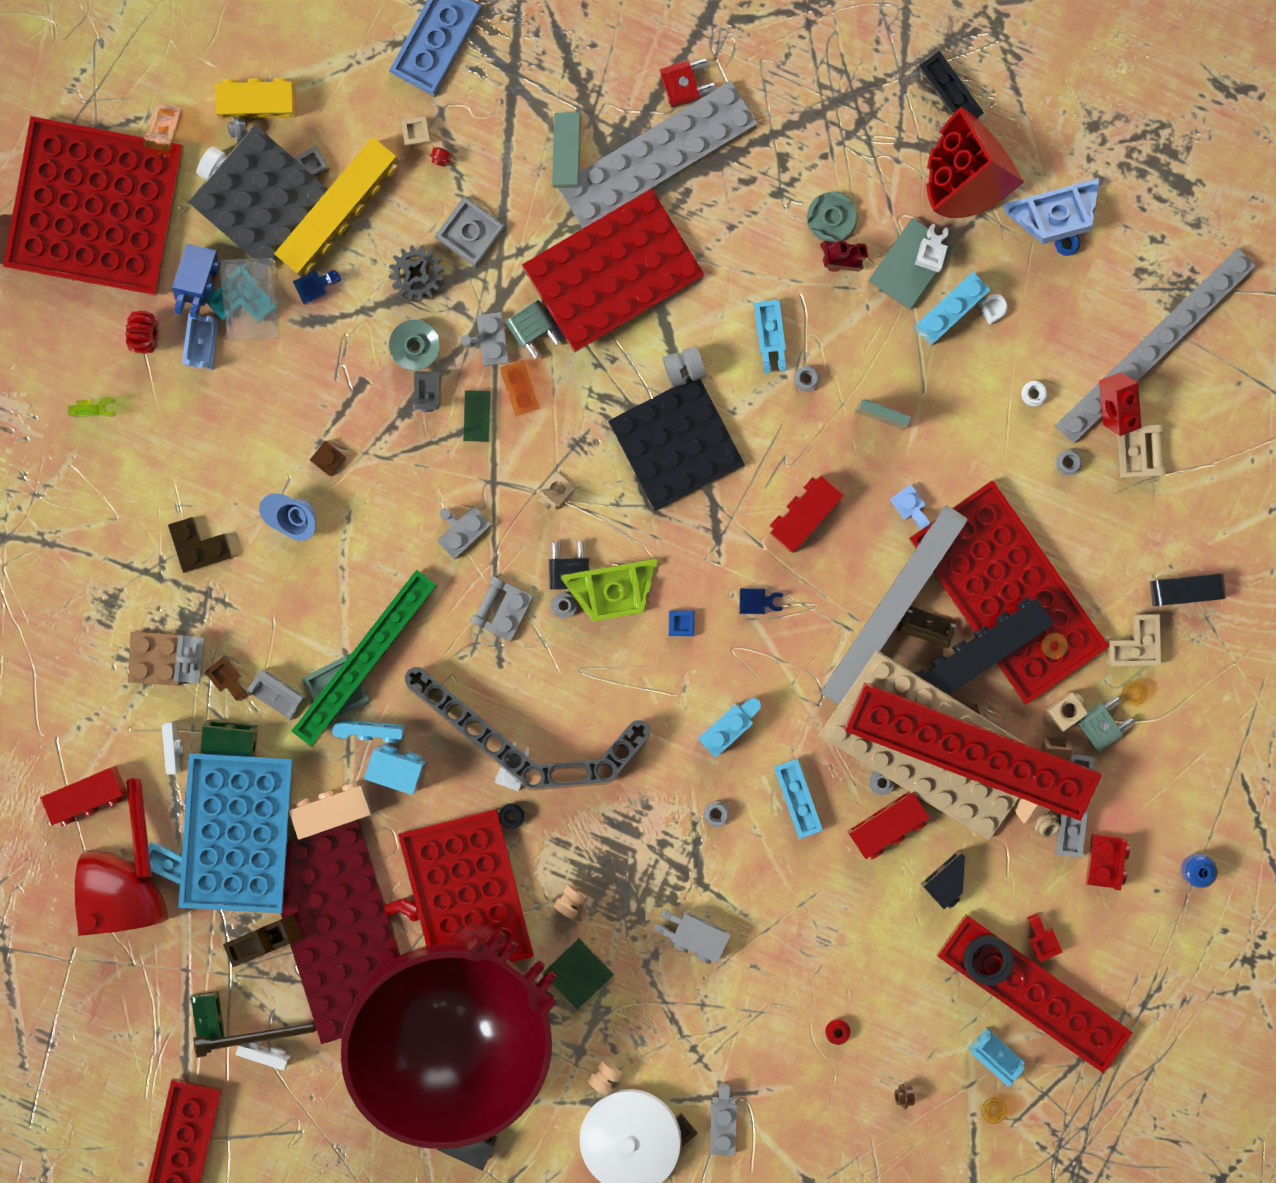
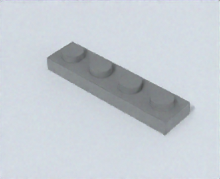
M1072 754L1071 759H1067L1094 770L1095 757ZM1089 805L1081 821L1060 814L1056 855L1082 858Z

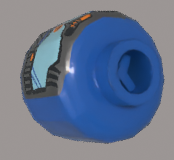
M1194 853L1183 860L1181 874L1188 884L1197 888H1206L1215 882L1218 869L1210 857Z

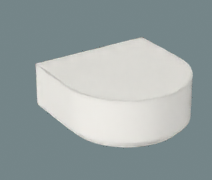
M991 294L976 303L989 325L1002 318L1008 308L1007 301L999 294Z

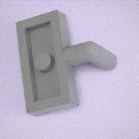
M502 312L476 315L479 336H462L461 343L465 348L481 346L484 367L509 363Z
M475 506L460 520L449 509L444 508L440 511V516L452 527L437 542L453 559H456L491 524Z

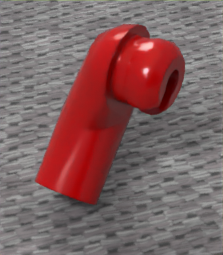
M402 898L384 905L388 917L401 912L409 917L411 921H419L416 904L408 898Z

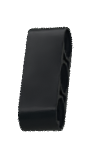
M1224 573L1150 581L1152 606L1226 599Z

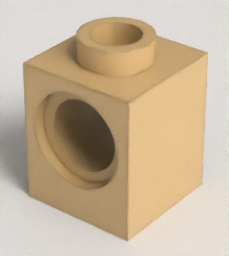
M1067 692L1044 709L1060 731H1065L1088 714L1084 709L1087 706L1084 699L1079 694L1074 695L1072 692ZM1067 703H1071L1074 708L1073 714L1069 717H1065L1062 713L1063 706Z

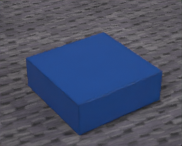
M669 611V636H694L695 611Z

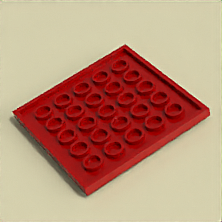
M30 116L3 267L157 296L184 146L182 144Z

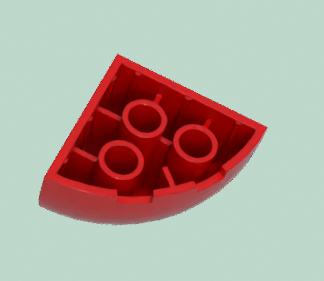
M960 107L941 129L940 133L942 136L936 148L932 147L927 169L930 171L929 183H926L930 205L934 212L947 218H964L984 212L1001 202L1024 183L1011 158L992 133L974 115Z
M85 851L80 855L75 873V909L78 936L133 930L156 925L169 919L166 904L159 888H156L150 878L139 879L136 877L135 863L108 852Z

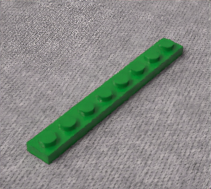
M416 569L291 732L309 746L314 747L437 588L434 582Z

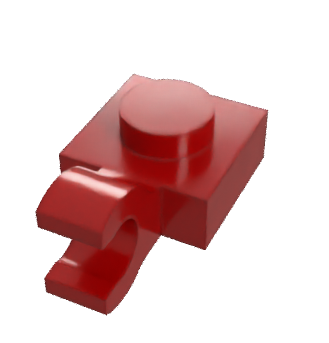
M1037 913L1028 916L1027 919L1034 932V935L1028 937L1037 961L1040 963L1063 953L1052 928L1045 930Z

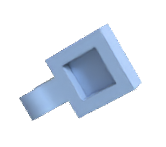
M911 484L889 499L901 517L905 520L911 516L920 530L930 524L926 516L920 511L925 506V503Z

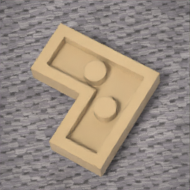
M1160 614L1132 615L1133 640L1107 641L1110 646L1108 647V666L1161 665Z

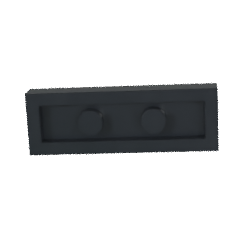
M940 51L918 66L922 75L951 115L960 107L966 109L977 119L984 114Z

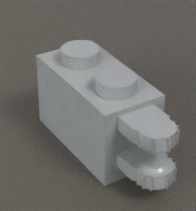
M662 910L661 915L663 918L677 923V926L672 931L664 925L656 924L654 930L671 938V942L675 943L674 947L685 953L690 950L698 954L697 958L705 963L710 964L711 961L718 963L731 936L729 931L685 910L681 917L667 910Z

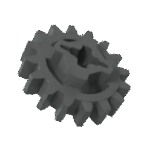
M410 245V252H406L402 248L401 257L393 256L397 262L396 265H389V268L394 271L393 274L389 275V279L396 280L392 287L394 289L401 288L399 292L401 297L408 293L410 301L414 299V296L423 301L424 294L432 298L431 290L439 291L440 288L437 282H444V278L439 276V273L444 272V268L437 266L441 262L440 258L436 257L433 259L434 251L430 250L425 253V247L422 245L419 251H416L413 245ZM412 257H420L418 261H408ZM430 263L433 267V278L428 276L427 269L430 267ZM401 268L405 271L406 275L403 283L400 278ZM421 268L422 276L420 278L418 276L413 278L411 271ZM416 285L426 286L423 289L413 290Z

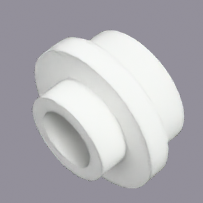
M1031 381L1022 388L1021 397L1025 404L1036 407L1046 400L1047 390L1041 382ZM1032 389L1038 392L1036 399L1031 398L1029 395Z

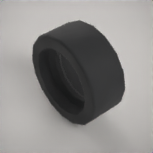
M980 935L972 939L965 947L963 954V963L967 973L979 984L986 986L998 985L1005 981L1012 972L1014 965L1013 954L1009 946L996 936ZM982 946H995L1003 955L1002 967L993 975L981 974L974 966V954Z

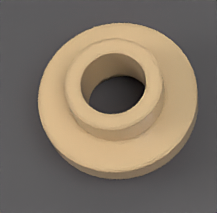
M1054 814L1041 816L1035 825V831L1044 838L1054 836L1060 829L1059 819Z

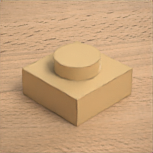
M426 116L401 120L405 147L431 143Z

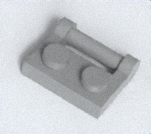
M492 576L489 582L491 585L476 616L473 615L470 622L511 642L533 596ZM502 589L507 593L492 623H490L485 618L499 590Z

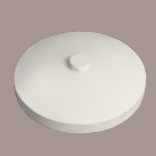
M618 1090L602 1097L587 1113L580 1131V1149L587 1168L601 1183H662L671 1174L679 1159L681 1132L674 1114L659 1098L641 1090Z

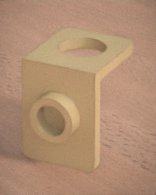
M555 472L546 484L536 491L540 495L537 500L548 510L551 506L557 510L575 488L563 476ZM554 482L564 484L565 492L563 495L558 497L552 495L550 487Z

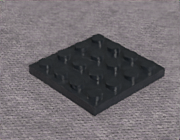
M688 379L685 385L676 388L672 387L608 421L654 511L745 465L701 379L696 381Z

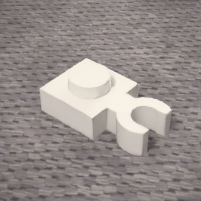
M932 224L927 231L928 239L923 238L921 241L915 265L939 272L948 247L941 243L948 235V228H944L941 235H936L934 232L935 224Z
M526 748L524 752L527 757L529 755V748ZM512 755L511 760L507 759L506 763L510 768H517L521 764V759L516 755ZM500 767L495 783L519 791L521 784Z

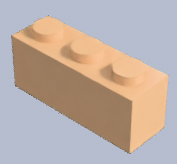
M352 782L342 786L343 791L333 794V791L329 790L318 794V800L309 802V799L306 798L295 802V808L289 810V814L298 840L374 813L365 785L357 786L356 782Z

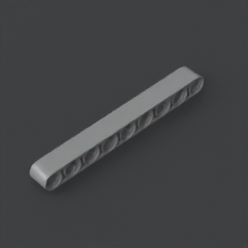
M948 505L944 506L824 685L820 694L835 704H840L876 650L880 652L968 518Z

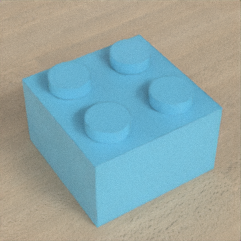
M385 743L373 749L364 776L365 780L411 795L418 791L427 761L422 760V755L410 751L402 754L397 752L398 747Z

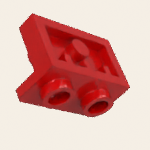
M1092 834L1086 876L1087 885L1113 888L1121 891V887L1125 885L1127 879V871L1124 869L1125 859L1128 860L1130 856V845L1127 844L1126 839Z

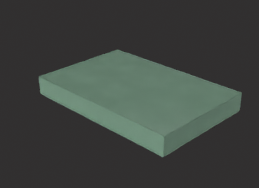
M914 218L907 224L868 280V282L908 310L911 309L936 273V271L915 265L921 241L923 238L928 239V228ZM944 240L941 244L948 246L945 260L954 246Z

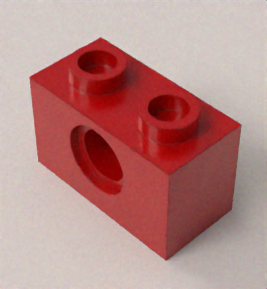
M1121 372L1099 380L1103 426L1119 436L1142 428L1138 382Z

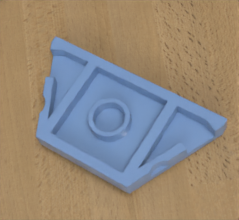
M1099 179L1004 204V212L1041 244L1092 231Z

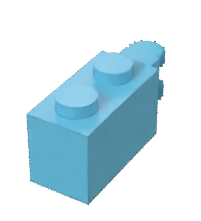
M750 697L748 701H745L739 707L734 703L698 736L700 742L715 758L753 724L750 719L761 709L760 700Z

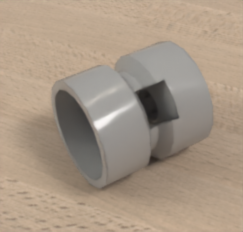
M696 345L684 349L681 355L673 353L662 357L673 388L685 385L687 379L696 381L707 377Z

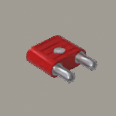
M706 58L691 63L687 60L659 69L671 108L699 100L701 95L716 90L714 83L697 87L693 71L708 67Z

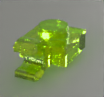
M106 397L97 405L91 404V400H78L76 405H68V416L74 418L114 417L116 412H107L105 407L108 403H115V399Z

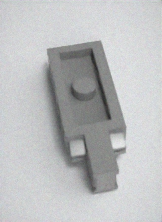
M719 1083V1097H713L711 1102L710 1155L736 1156L737 1104L736 1098L730 1097L729 1083Z

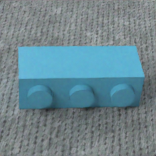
M972 272L913 328L931 346L984 297L990 289Z

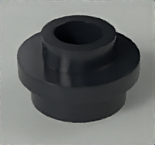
M514 803L506 804L499 813L501 824L508 829L518 828L523 823L525 817L523 809ZM508 812H515L517 818L509 820L507 817Z

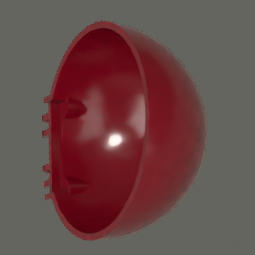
M502 930L497 931L487 943L475 934L466 945L443 943L410 950L381 967L366 982L356 996L343 1028L341 1040L342 1074L348 1093L357 1109L373 1126L389 1137L409 1145L429 1149H449L472 1145L486 1140L509 1127L522 1116L539 1094L545 1082L552 1056V1034L547 1013L556 1004L554 995L547 991V989L555 981L557 973L550 970L537 983L535 980L545 967V964L541 961L536 962L527 973H524L508 960L518 946L515 940L509 941L499 952L496 951L505 938L506 933Z

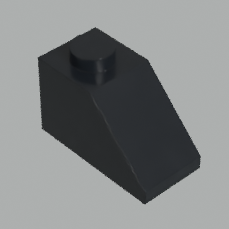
M959 850L920 883L943 910L946 907L949 909L954 907L961 898L959 896L963 893L965 856Z

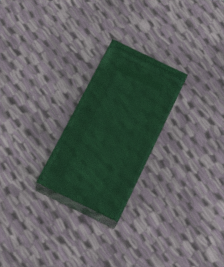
M465 390L464 442H489L491 391Z

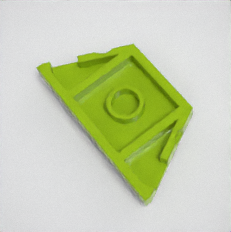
M650 559L561 575V579L592 622L643 613L646 595L650 590L651 578L658 561L657 559Z

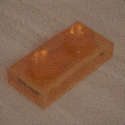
M161 103L156 104L144 137L145 147L170 151L182 117L181 107Z
M524 360L500 367L515 416L517 417L540 409Z

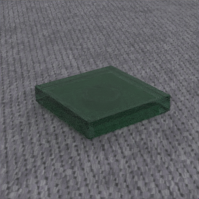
M579 937L542 973L544 976L550 970L557 973V977L552 984L577 1010L614 975Z

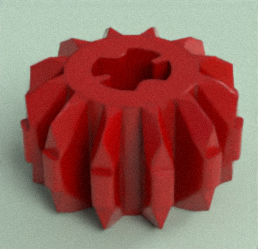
M140 310L132 311L127 318L125 333L129 351L138 354L154 352L157 347L160 331L156 314Z

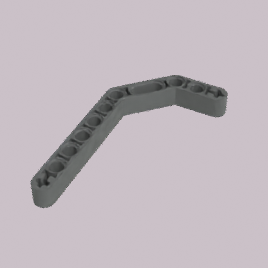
M414 667L405 674L406 685L412 693L520 784L532 791L610 784L646 743L650 735L649 726L644 721L636 720L629 724L600 760L537 765L420 667ZM421 675L423 684L427 686L424 694H421L424 691L421 685L418 683L412 685V676L419 677ZM435 690L443 693L442 700L437 703L429 699L430 693ZM452 707H460L463 710L460 718L452 719L448 715ZM472 723L480 724L482 726L481 733L471 735L468 732L469 725ZM642 728V735L644 737L638 736L633 742V745L637 747L633 748L631 743L628 742L634 733L632 729L638 730ZM492 739H497L501 742L502 747L500 750L492 752L487 748L488 742ZM619 746L626 747L629 752L628 757L624 759L618 758L615 755V749ZM512 755H516L521 759V764L517 768H510L506 763L507 759ZM601 766H609L613 772L612 776L602 778L598 773V769ZM568 768H583L587 772V777L582 781L561 783L555 782L551 775L555 770ZM537 772L541 777L540 782L535 785L529 784L526 781L527 774Z

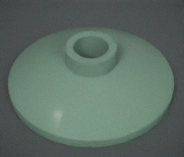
M408 320L399 324L392 332L389 340V350L393 360L399 366L407 370L418 371L429 367L436 360L440 351V340L437 332L428 323L421 320ZM413 342L420 343V348L417 351L411 349Z

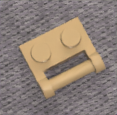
M1145 425L1125 435H1118L1120 478L1166 476V468H1163L1161 433L1164 432L1163 425ZM1145 434H1151L1153 468L1147 469Z

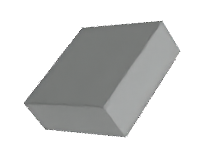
M317 146L294 158L314 177L329 170Z

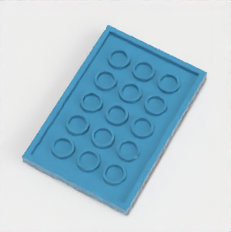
M189 753L178 908L283 913L293 759Z

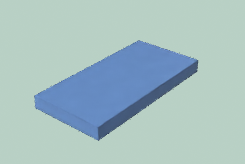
M427 0L389 72L435 97L478 18L482 6L472 0Z

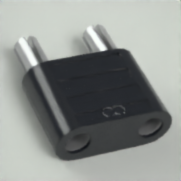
M583 540L582 558L580 541H577V558L560 559V542L556 541L557 559H555V541L551 542L552 559H549V590L568 589L562 581L561 575L589 570V558H586L585 541Z

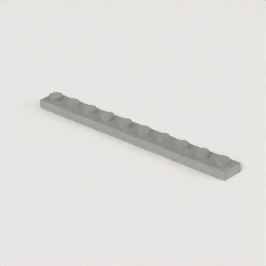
M1239 248L1235 249L1104 378L1121 372L1131 379L1138 381L1255 267V264ZM1099 383L1054 425L1072 444L1102 416Z

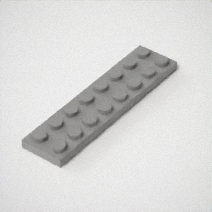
M729 81L580 171L579 188L558 189L583 229L756 127L757 123L732 81Z

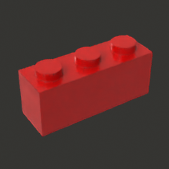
M819 476L817 479L812 477L803 487L806 492L800 498L795 496L786 506L789 511L785 516L778 515L769 525L772 528L769 534L791 553L795 552L844 496L822 476Z
M113 766L44 795L40 799L51 825L60 822L61 827L75 822L74 816L83 813L86 817L98 812L99 805L107 803L108 807L122 802L121 796L127 794V789L117 766Z
M908 791L847 832L865 859L870 857L873 860L884 853L883 848L887 845L892 844L894 846L906 838L904 834L912 829L916 832L926 826L927 823L925 821L930 817L914 792Z

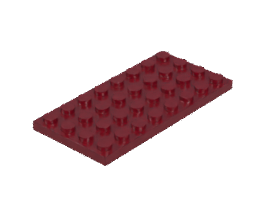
M359 820L299 840L295 839L287 842L283 913L280 914L282 918L294 914L303 938L290 943L321 1044L342 1038L349 1010L362 987L381 967L401 955L390 918L387 916L384 908V898Z

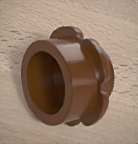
M899 1085L898 1089L894 1092L896 1104L901 1105L903 1109H907L908 1106H914L915 1095L912 1086Z

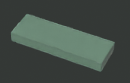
M580 112L554 113L553 188H579Z

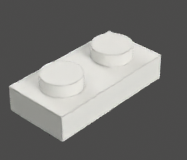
M260 1042L238 1045L235 1055L283 1071L288 1066L291 1057L285 1054L286 1051L281 1048H265L261 1046L262 1043Z

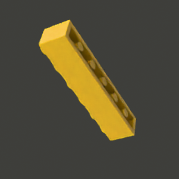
M372 137L274 254L300 277L304 273L308 275L316 266L314 261L320 254L325 255L333 245L331 241L336 235L341 236L349 226L347 222L353 215L358 216L362 212L369 196L374 197L382 187L380 183L386 176L389 178L395 173L398 168L396 164L399 162L397 157Z

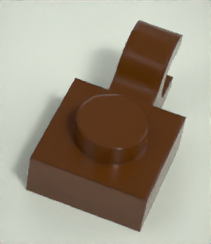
M227 656L222 657L205 671V674L220 692L227 688L236 701H241L248 695L244 688L236 681L242 675Z

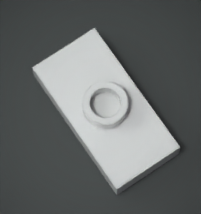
M176 721L167 722L162 725L167 775L181 772L180 755L183 754L182 740H178Z

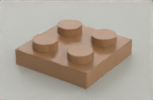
M131 632L128 683L179 686L180 682L174 681L179 635Z

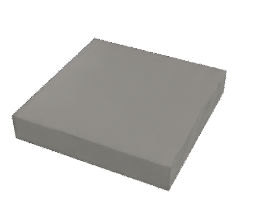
M464 196L434 237L476 268L506 227Z

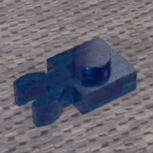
M740 588L739 614H765V607H769L773 611H782L783 607L774 606L773 599L775 597H783V594L775 592L770 596H765V589Z

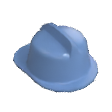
M274 493L265 496L260 502V515L264 522L273 529L297 541H305L315 533L317 517L312 505L307 501L292 499L286 495Z

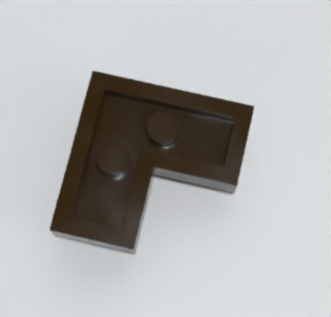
M194 517L168 524L183 573L233 558L226 534L201 541Z

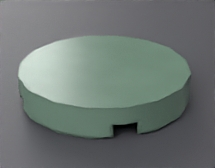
M831 191L823 193L813 200L808 208L806 218L808 228L813 236L821 241L837 242L850 236L856 227L858 216L854 203L849 197L843 193Z

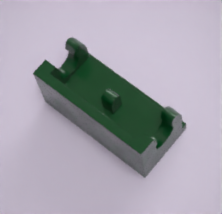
M207 720L202 726L201 753L253 757V751L256 749L258 725Z
M219 991L190 995L196 1037H209L210 1040L225 1037Z

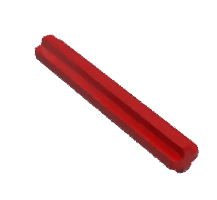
M131 778L126 781L136 877L145 879L151 877L152 874L142 782L139 778Z

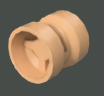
M567 884L563 889L562 897L555 901L553 907L566 917L574 920L578 914L577 909L580 905H584L588 898L582 892Z
M602 1060L598 1065V1071L590 1076L588 1083L601 1094L608 1096L612 1091L613 1083L618 1082L623 1074L611 1063Z

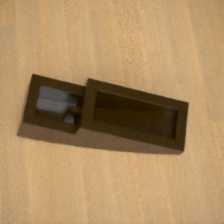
M294 914L231 940L223 944L233 968L303 938Z

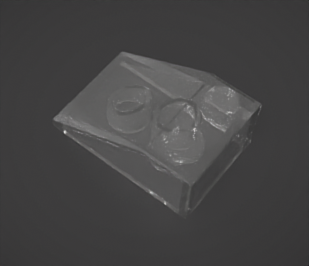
M273 258L221 260V285L228 340L280 339L277 262Z

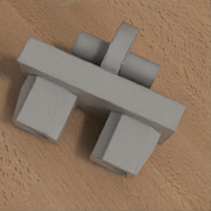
M179 635L174 681L200 684L205 638Z

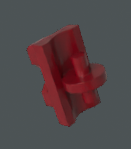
M840 240L837 242L823 241L820 243L821 249L824 251V267L829 271L849 270L860 272L864 269L863 261L868 258L866 244L858 243L854 245Z

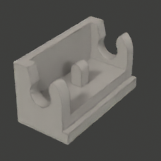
M261 669L247 690L248 693L254 695L289 720L293 718L306 698L305 695L266 669Z

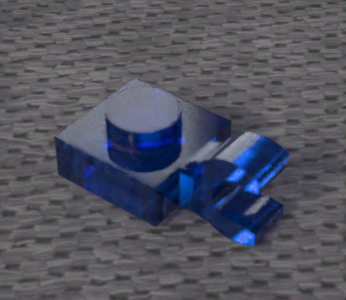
M315 270L293 281L303 304L308 305L328 295L325 287L334 285L342 280L338 271L332 270L319 276Z

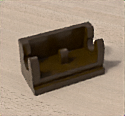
M910 606L902 617L898 631L949 648L956 628V621Z

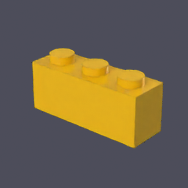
M252 78L248 79V83H238L235 79H224L222 83H215L216 115L220 119H232L234 116L244 119L296 118L295 86L292 81L288 82L287 78H274L273 82H263L262 79Z

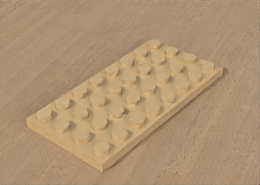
M876 650L819 733L820 737L909 792H914L917 797L985 839L990 840L1019 799L1018 797L847 733L844 727L865 682L1021 743L1024 742Z

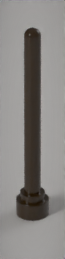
M311 1022L211 1040L209 1037L204 1038V1036L193 1037L196 1058L207 1056V1053H211V1050L313 1033L316 1031L315 1023Z

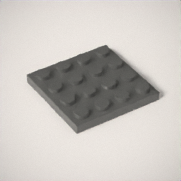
M254 124L190 198L188 203L268 271L278 259L274 253L328 189Z

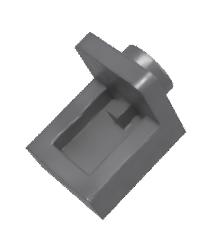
M415 371L413 409H420L422 412L438 410L441 402L440 372Z

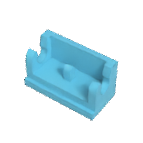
M987 1028L968 1047L969 1051L1008 1087L1012 1085L1025 1069L1023 1066L1025 1062Z

